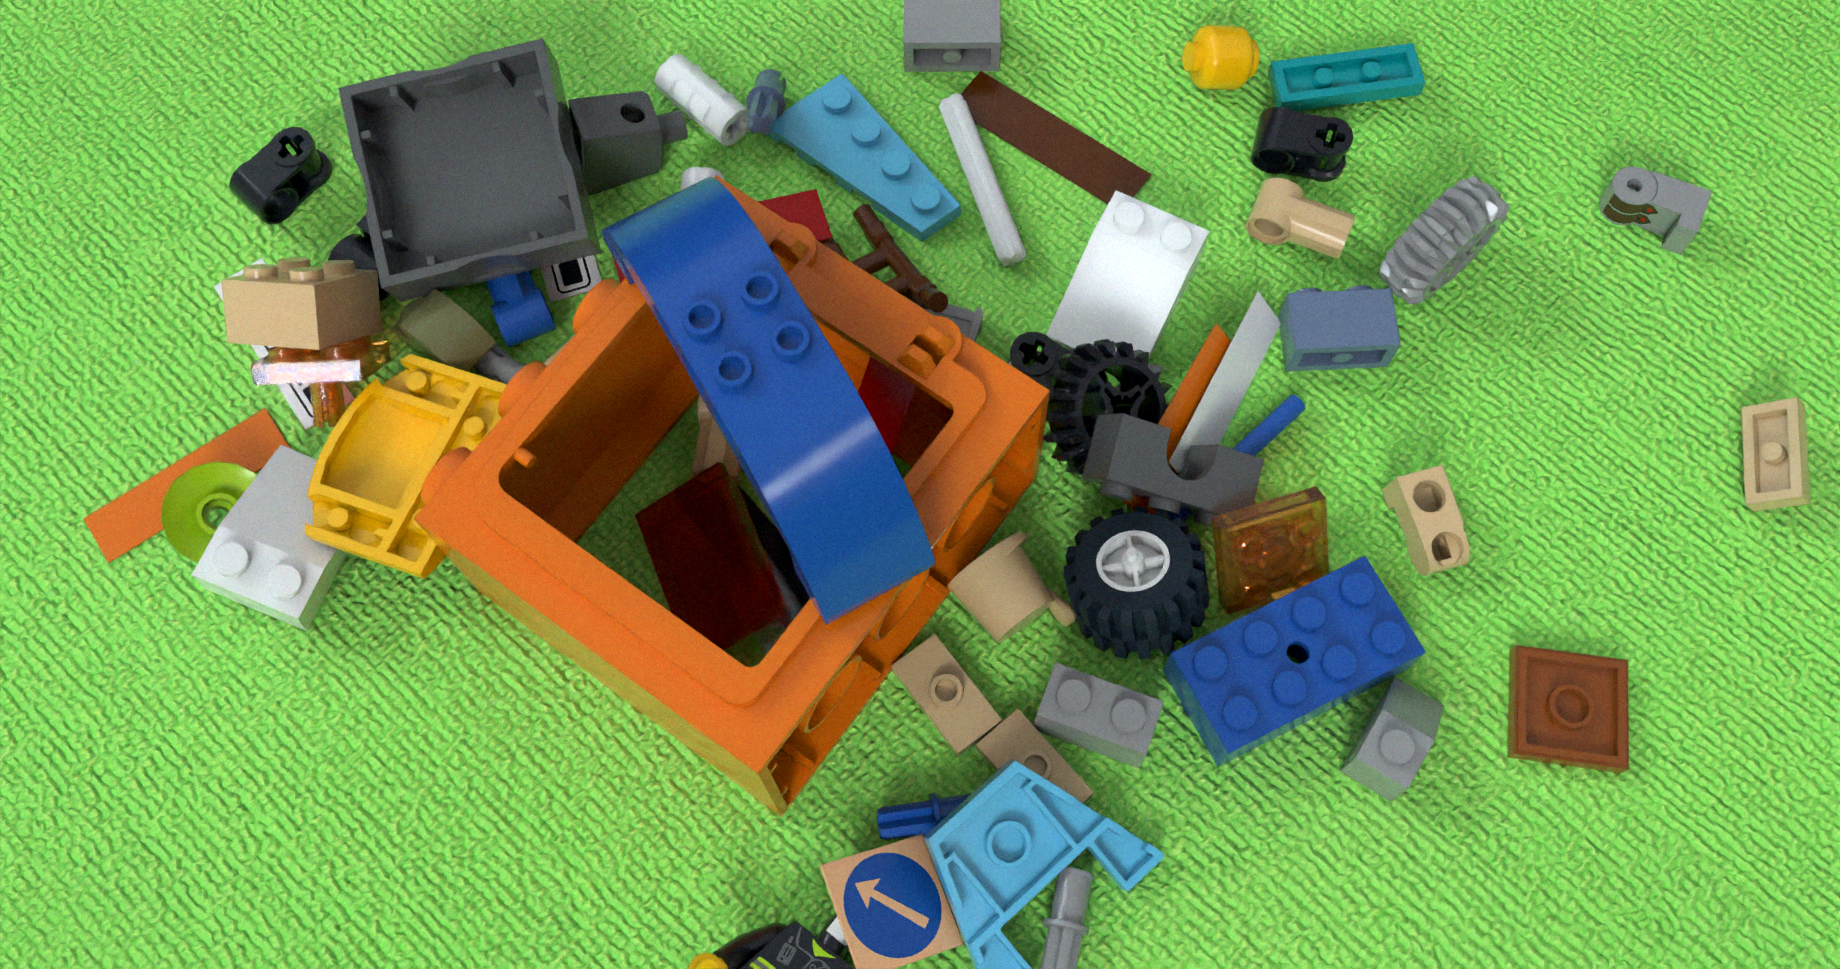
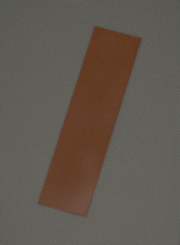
M982 71L977 74L961 93L975 123L1109 204L1116 190L1134 197L1151 176L1149 172Z

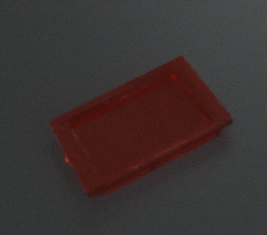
M721 462L715 463L635 514L671 613L719 648L726 650L784 615L782 610L783 597L736 481L730 479L725 464Z

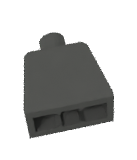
M643 91L568 100L570 119L588 196L658 173L662 169V145L686 140L688 137L682 112L678 110L656 115L649 95Z

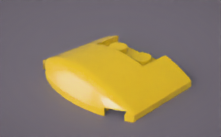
M408 354L400 359L402 365L407 369L393 376L382 385L375 378L351 403L330 433L316 462L309 483L307 497L313 502V526L305 523V535L311 540L425 579L446 558V554L413 519L425 506L421 500L423 483L431 469L444 455L459 447H466L473 451L501 420L502 417L499 415L498 405L507 384L414 354Z

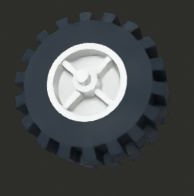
M1135 506L1134 512L1124 513L1123 508L1112 510V517L1104 520L1101 516L1096 517L1090 521L1091 530L1081 529L1075 535L1076 546L1068 547L1065 555L1067 565L1063 566L1071 607L1077 616L1075 622H1078L1081 633L1086 639L1093 637L1095 647L1104 652L1108 648L1113 647L1115 656L1127 658L1129 652H1138L1139 659L1151 658L1150 651L1160 649L1163 655L1174 651L1173 642L1176 640L1185 644L1193 637L1192 626L1201 627L1205 620L1204 609L1209 607L1204 551L1201 550V542L1196 533H1189L1188 524L1180 518L1171 522L1169 512L1158 509L1154 514H1150L1147 512V507Z

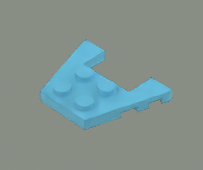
M1011 759L924 836L975 969H1032L1001 932V927L1086 848L1118 887L1127 892L1165 857L1153 845L1142 841L1126 831L1124 827L1092 810L1074 796L1016 760Z

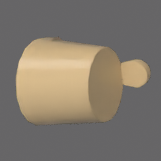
M1024 531L1009 536L984 552L959 572L948 584V589L997 643L1005 641L1022 630L1048 608L1058 622L1065 627L1072 624L1077 617L1074 609L1067 602L1046 587L1026 555L1022 546L1027 541L1028 536Z

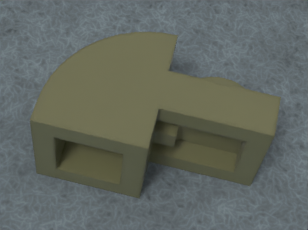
M436 289L429 295L417 298L407 304L400 313V320L391 328L403 343L425 353L432 361L467 372L496 343V340L470 314Z

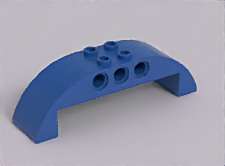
M710 176L602 229L603 239L630 285L636 283L787 544L795 572L825 625L934 566L935 558L918 512L868 409L774 253L731 192L720 181Z

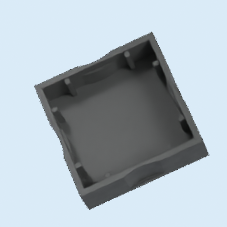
M543 38L472 55L458 63L439 69L410 70L338 88L353 158L358 165L365 185L367 197L366 219L381 288L401 301L429 295L434 289L443 292L601 253L558 62Z

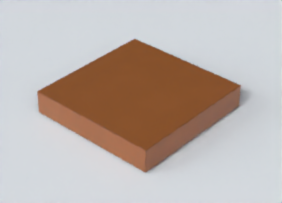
M1515 645L1509 651L1507 758L1623 773L1629 770L1628 660Z

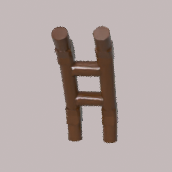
M869 204L859 206L853 212V216L863 230L865 238L873 251L852 261V263L870 275L889 266L897 277L884 284L903 296L910 293L915 302L924 309L937 313L943 312L949 302L946 294L939 291L937 286L931 283L914 266L894 242L892 235L888 232L882 221H879ZM833 237L819 241L849 260Z

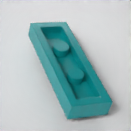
M1414 43L1272 61L1268 71L1276 107H1285L1294 111L1420 95L1425 86Z

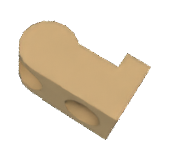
M1443 465L1396 477L1381 490L1388 509L1394 508L1406 538L1410 559L1418 573L1422 576H1427L1468 564L1470 548L1463 528L1464 522Z

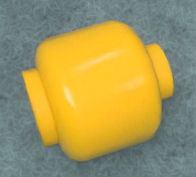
M1207 25L1198 29L1193 36L1192 42L1186 43L1183 50L1182 63L1184 70L1189 72L1192 82L1198 88L1236 90L1240 89L1247 82L1248 78H1252L1255 75L1259 63V49L1256 41L1251 39L1249 32L1243 27Z

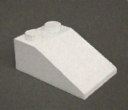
M1116 190L1091 235L1046 335L1071 352L1080 344H1094V341L1097 340L1124 341L1132 343L1133 351L1142 350L1149 352L1150 359L1201 261L1209 230Z
M280 445L220 523L192 576L206 590L308 631L348 552L311 540L305 535V523L313 526V502L307 497L317 460Z

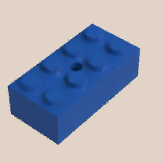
M1363 556L1170 653L1163 672L1217 767H1220L1408 670L1426 651L1366 556ZM1287 654L1295 657L1300 664L1292 662Z

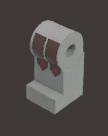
M1631 166L1622 168L1614 175L1599 199V209L1605 219L1613 224L1621 226L1633 224L1665 236L1661 248L1681 255L1698 233L1712 191L1655 171L1651 172L1643 168Z

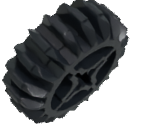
M1097 340L1094 341V344L1086 343L1076 346L1073 349V354H1066L1057 359L1060 370H1053L1045 375L1052 386V390H1050L1046 415V422L1049 423L1050 430L1043 436V440L1047 443L1057 444L1051 458L1057 461H1067L1065 472L1083 476L1098 415L1124 413L1155 424L1159 423L1170 404L1166 402L1164 394L1173 385L1158 381L1163 367L1156 364H1148L1149 352L1142 350L1133 351L1132 343L1124 341ZM1103 370L1114 376L1120 384L1117 387H1113L1110 381L1104 382L1098 373Z

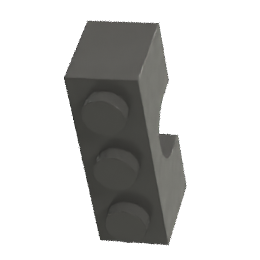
M1124 413L1098 415L1082 479L1101 484L1100 494L1125 501H1132L1133 494L1149 499L1147 508L1157 511L1161 509L1169 512L1170 515H1179L1180 509L1195 513L1194 523L1224 530L1227 521L1249 523L1264 459L1219 444L1190 445L1185 467L1179 475H1176L1170 468L1167 460L1170 428Z

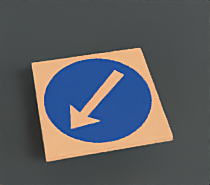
M923 835L913 836L820 865L856 969H896L964 944Z

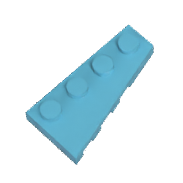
M843 74L835 77L786 109L776 120L773 132L767 135L780 144L783 141L796 150L797 156L812 167L817 165L835 177L836 183L848 192L852 193L855 191L872 203L874 210L921 242L961 215V205Z

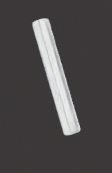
M952 94L949 98H944L940 101L939 109L997 258L1001 261L1002 265L1012 266L1025 258V248L968 105L961 94Z

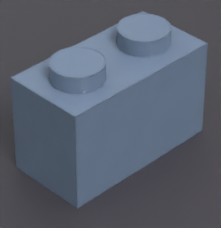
M1358 285L1350 287L1345 291L1323 292L1318 288H1303L1294 293H1287L1278 315V320L1281 322L1279 329L1285 372L1388 367L1401 345L1391 288L1373 289L1371 286Z

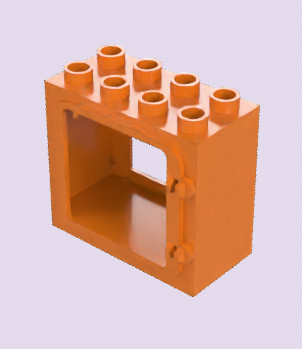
M716 175L714 178L731 192L767 242L832 347L856 390L859 391L870 356L916 386L893 455L912 467L903 481L927 535L935 558V565L825 625L810 598L763 660L756 666L747 667L576 543L699 398L698 390L636 283L630 285L626 278L621 284L611 278L602 280L585 295L573 319V331L576 335L548 366L540 361H534L524 366L513 376L505 387L499 401L498 412L500 417H502L501 420L473 451L466 447L453 449L434 465L421 489V500L425 506L413 519L480 593L782 817L892 671L891 665L902 658L951 591L948 589V584L959 572L977 558L1037 478L1050 390L963 335L959 327L952 320L943 316L932 315L816 240L812 231L806 226L788 222Z

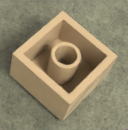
M281 258L277 260V265H247L243 267L244 275L221 279L227 343L321 350L382 331L377 270L356 269L355 261L352 260L322 262V267H314L310 264V258Z

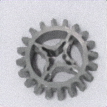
M1476 176L1458 181L1452 188H1448L1437 200L1434 199L1431 205L1424 212H1421L1411 225L1406 227L1407 230L1395 241L1393 248L1386 253L1385 260L1381 263L1379 277L1388 284L1387 288H1391L1393 294L1398 298H1403L1408 304L1414 305L1422 303L1426 298L1430 299L1435 292L1442 289L1459 272L1465 269L1479 255L1483 247L1490 242L1492 236L1500 230V225L1506 220L1509 205L1501 198V194L1487 182L1484 183Z

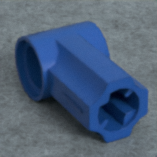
M531 271L486 281L494 301L491 309L508 347L557 329L540 287L535 286Z

